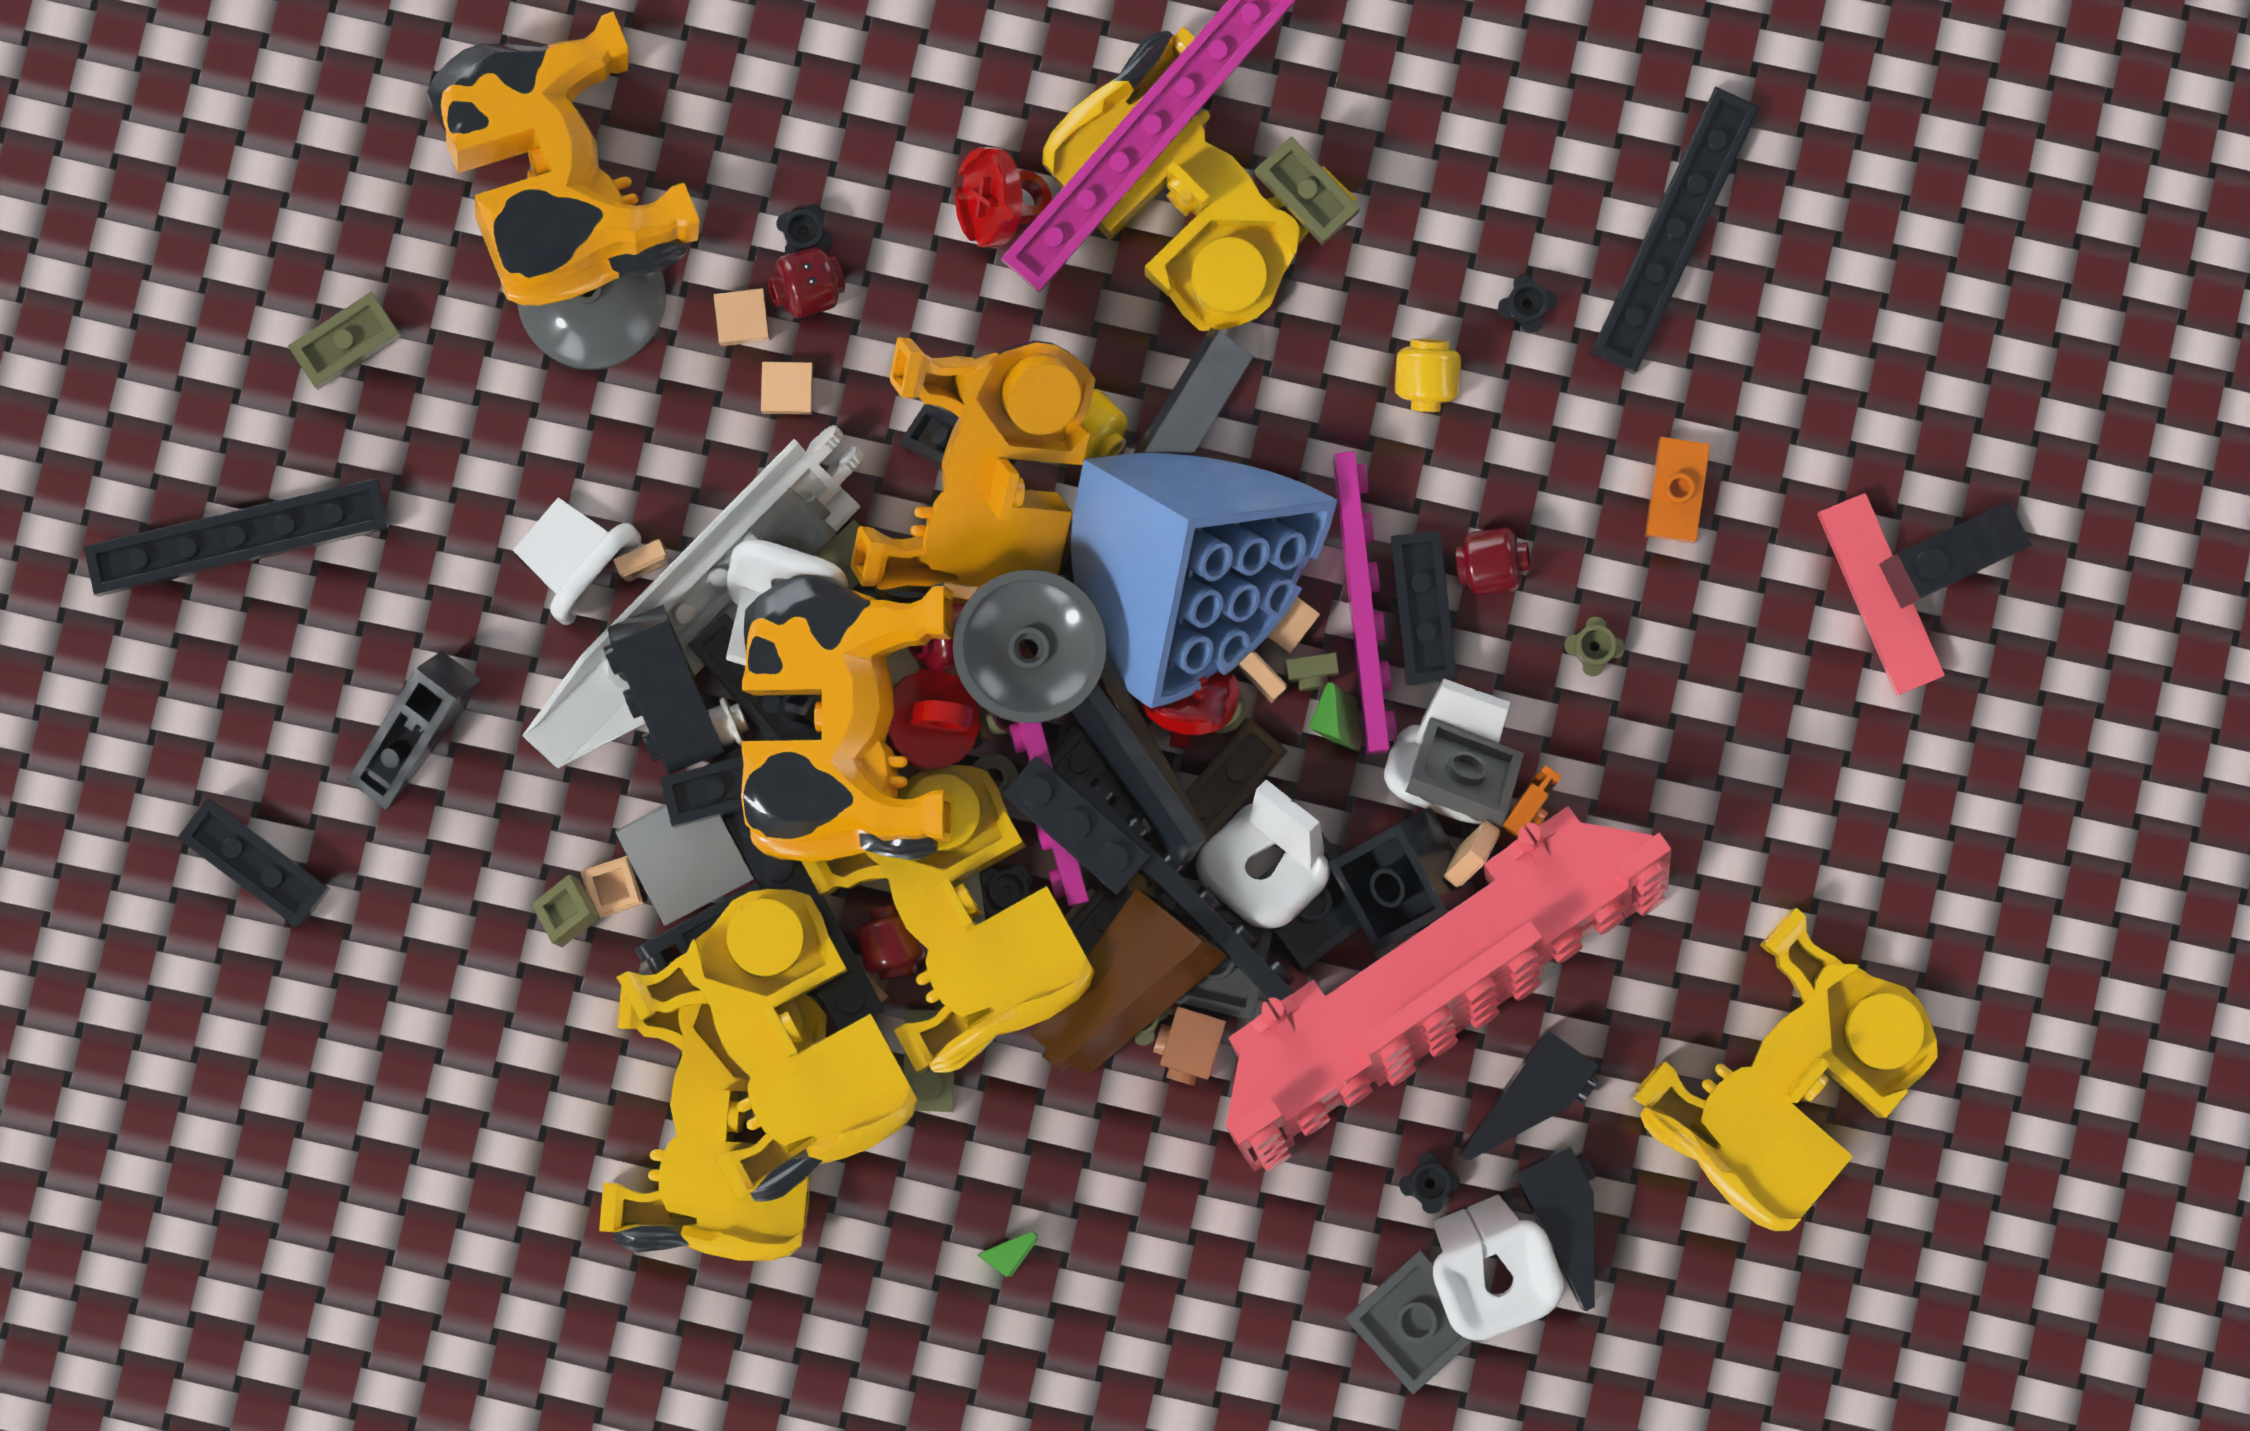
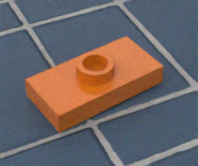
M1667 437L1659 438L1645 537L1691 544L1696 543L1710 444Z

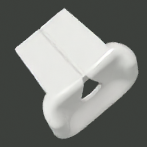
M557 498L513 551L556 593L550 607L551 614L561 624L569 625L576 619V611L573 607L575 601L622 547L628 549L638 547L641 543V535L629 523L619 524L607 532L569 504Z
M746 540L736 545L732 551L727 574V591L731 600L738 605L726 660L746 666L744 641L745 609L759 595L774 586L773 579L782 578L788 580L793 577L816 576L848 589L849 583L845 573L835 564L825 559L772 542Z
M1443 679L1421 724L1408 726L1397 735V740H1394L1384 770V779L1388 788L1397 797L1408 803L1425 809L1431 807L1433 812L1462 822L1483 823L1441 805L1428 803L1420 797L1405 791L1424 730L1430 718L1499 743L1510 702Z
M1265 780L1256 789L1253 803L1241 808L1212 836L1210 841L1202 846L1195 863L1199 881L1210 893L1246 922L1264 929L1278 928L1291 922L1323 891L1330 876V866L1327 858L1324 856L1320 822L1297 803L1291 802L1287 795L1268 780ZM1275 844L1285 851L1275 871L1267 879H1254L1246 873L1245 864L1253 856Z
M1499 1195L1471 1205L1466 1210L1462 1209L1433 1221L1443 1252L1434 1261L1433 1278L1449 1323L1459 1335L1470 1340L1490 1339L1544 1317L1560 1302L1563 1295L1564 1282L1548 1236L1533 1221H1519L1514 1212ZM1497 1254L1513 1275L1512 1286L1501 1294H1491L1485 1289L1483 1259Z

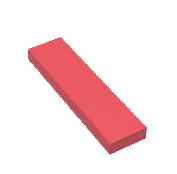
M1866 493L1817 513L1895 695L1899 696L1944 677L1945 674L1914 603L1902 609L1900 608L1879 566L1880 563L1893 555Z

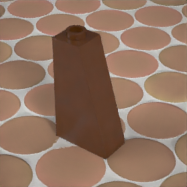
M1136 888L1087 956L1095 972L1090 987L1076 1002L1051 1018L1040 1022L1031 1036L1046 1048L1042 1053V1057L1063 1072H1067L1072 1067L1089 1075L1221 964L1227 954L1163 902Z

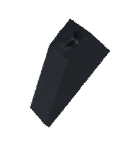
M2010 501L1897 553L1880 563L1879 566L1902 609L2032 546Z
M442 650L415 668L347 781L384 809H389L457 720L481 680Z
M1549 1030L1544 1031L1460 1149L1458 1155L1465 1160H1471L1569 1108L1574 1100L1582 1105L1598 1083V1079L1592 1076L1598 1065Z
M1565 1146L1512 1174L1537 1224L1548 1236L1558 1265L1580 1309L1588 1311L1595 1307L1594 1192L1589 1181L1595 1179L1596 1176L1583 1151L1574 1154L1570 1146Z

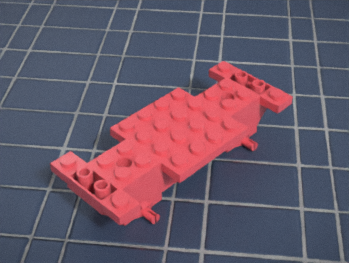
M1569 806L1540 825L1531 822L1526 823L1525 829L1523 826L1520 827L1516 841L1484 863L1487 885L1485 888L1334 991L1324 996L1318 985L1312 980L1281 1001L1277 998H1269L1268 1004L1264 1001L1261 1007L1262 1014L1228 1037L1239 1060L1226 1128L1253 1171L1256 1172L1261 1167H1264L1269 1172L1284 1163L1292 1155L1288 1149L1296 1144L1293 1136L1301 1131L1305 1136H1308L1322 1128L1331 1119L1327 1113L1343 1102L1347 1107H1351L1363 1100L1373 1091L1369 1085L1375 1081L1378 1087L1387 1081L1392 1086L1401 1083L1417 1070L1414 1063L1428 1053H1431L1433 1058L1442 1055L1458 1042L1455 1035L1471 1024L1475 1029H1479L1493 1020L1500 1013L1497 1006L1512 996L1519 1001L1530 995L1542 984L1538 978L1544 975V965L1552 959H1555L1560 964L1575 955L1583 947L1580 940L1593 931L1597 930L1600 935H1603L1620 924L1625 919L1624 915L1627 918L1638 911L1641 916H1644L1661 905L1666 900L1663 893L1668 890L1672 849L1660 832L1653 836L1651 834L1581 823Z

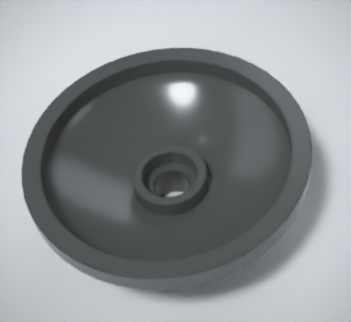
M662 271L617 278L596 288L595 293L587 298L579 295L572 299L541 306L520 305L518 303L517 305L526 332L537 347L546 355L572 368L600 370L611 368L630 360L650 343L657 333L664 316L666 285Z
M1013 571L998 576L984 584L965 604L954 631V663L966 691L988 712L1005 720L1018 723L1047 722L1074 710L1095 688L1103 671L1106 658L1105 629L1092 601L1072 582L1045 571ZM1032 641L1037 646V655L1032 659L1023 658L1018 651L1020 643Z

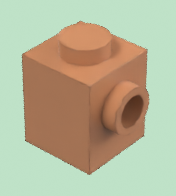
M1177 1007L1172 1026L1161 1024L1153 1050L1154 1053L1162 1055L1159 1065L1169 1068L1166 1078L1191 1086L1196 1085L1198 1077L1208 1080L1226 1021Z

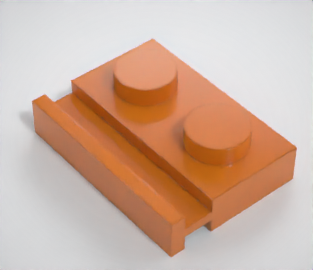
M1545 765L1527 785L1528 789L1517 799L1507 813L1502 827H1498L1500 836L1496 843L1506 849L1516 841L1520 827L1523 826L1525 829L1526 823L1531 822L1540 825L1548 812L1542 809L1541 806L1549 796L1547 793L1562 778L1561 775Z

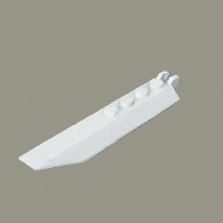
M836 425L829 426L809 444L807 451L793 439L610 626L664 604L695 676L705 665L687 644L725 612L735 621L738 605L731 600L727 591V574L732 551L735 546L746 540H764L814 555L861 507L842 489L840 484L861 463L864 456L863 453L856 446L845 449L830 464L826 472L819 464L837 447L842 439L843 432ZM773 579L774 586L787 579ZM608 629L581 654L522 735L557 769L645 724L643 716L634 719L628 708L623 691L630 687L624 673L614 675L606 658L603 647L610 645Z

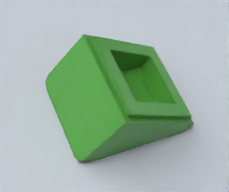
M1328 682L1309 724V728L1333 743L1360 751L1361 734L1358 699L1337 685Z
M1033 1230L982 1251L977 1256L1004 1276L1011 1277L1039 1239L1037 1237L1038 1234Z

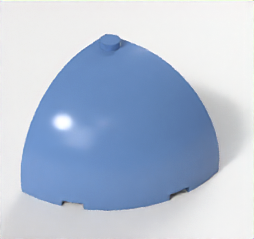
M1135 453L1084 459L1072 521L1071 558L1074 584L1088 596L1101 617L1105 629L1106 651L1122 678L1126 690L1150 708L1170 704L1193 695L1197 689L1200 691L1201 683L1198 679L1204 676L1209 678L1216 672L1226 675L1248 654L1253 652L1281 621L1302 590V587L1296 583L1305 569L1309 558L1317 561L1332 523L1337 500L1311 486L1270 471L1207 457L1167 453Z

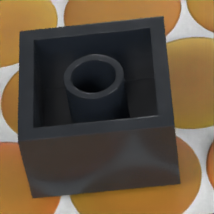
M1431 807L1328 862L1376 952L1441 918L1477 893L1470 878L1457 888L1443 878L1455 854V850Z

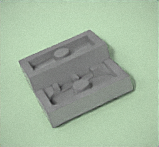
M665 804L615 830L664 926L754 879L722 816L673 828Z

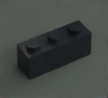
M664 604L607 627L610 645L603 647L606 658L614 675L624 673L630 688L624 690L623 695L633 718L643 716L649 732L642 734L652 761L656 762L662 759L669 775L723 753L724 748L710 718L708 705Z

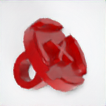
M979 147L971 151L960 166L959 175L965 176L963 187H956L955 206L957 219L964 235L970 241H977L979 244L977 246L992 248L1007 244L1017 231L1018 224L1033 223L1052 201L1050 188L1044 179L1034 172L1018 170L1012 157L1003 149ZM1022 189L1031 195L1034 206H1030L1022 201Z
M919 670L903 677L898 683L893 685L894 714L885 741L889 742L891 748L896 752L894 753L895 756H905L908 760L907 765L919 770H939L961 761L974 747L980 729L979 708L957 676L945 671Z
M1216 672L1209 678L1204 676L1198 679L1201 683L1200 691L1197 689L1193 695L1170 704L1154 708L1148 707L1140 700L1139 704L1148 718L1162 728L1171 731L1169 746L1189 750L1191 735H1203L1218 731L1232 720L1240 697L1239 683L1234 674H1232V678L1228 673L1223 675L1220 672Z

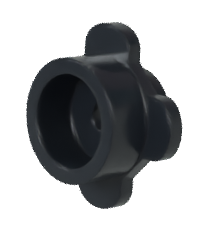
M809 204L805 209H799L792 213L785 212L778 217L776 226L784 234L787 243L785 246L786 255L813 247L821 248L823 251L830 248L832 236L824 229L822 223L824 212L821 207ZM802 228H807L809 230V234L807 236L800 235V230Z
M1520 275L1515 278L1513 282L1514 289L1510 295L1499 301L1498 312L1501 317L1512 318L1521 324L1522 330L1525 333L1533 334L1541 329V319L1546 312L1556 307L1557 297L1553 291L1545 290L1541 285L1533 282L1532 277L1529 275ZM1530 300L1532 307L1529 309L1524 308L1523 301Z
M1014 865L1011 869H1003L1001 871L988 868L981 874L980 881L986 889L987 896L984 910L989 916L992 917L1029 896L1027 880L1030 875L1024 866ZM1005 886L1011 889V894L1008 896L1002 893V888Z
M1424 1153L1417 1158V1167L1413 1172L1401 1178L1399 1188L1403 1195L1413 1196L1422 1203L1424 1212L1435 1214L1442 1209V1201L1449 1192L1456 1191L1459 1188L1460 1179L1456 1172L1446 1171L1441 1167L1435 1155ZM1429 1178L1434 1180L1432 1188L1425 1186V1181Z

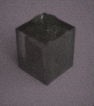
M789 488L748 529L757 540L772 542L813 556L837 534L825 521L831 515L830 511L813 494L809 493L803 499L792 488Z

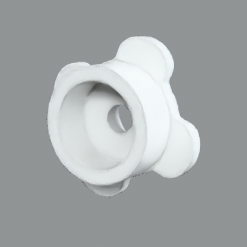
M723 697L719 699L720 706L708 710L710 718L724 747L735 742L742 746V741H745L742 734L750 731L747 720L738 703L730 706L727 699Z

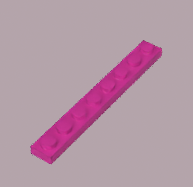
M1228 0L1003 255L1001 261L1035 291L1040 293L1296 0Z

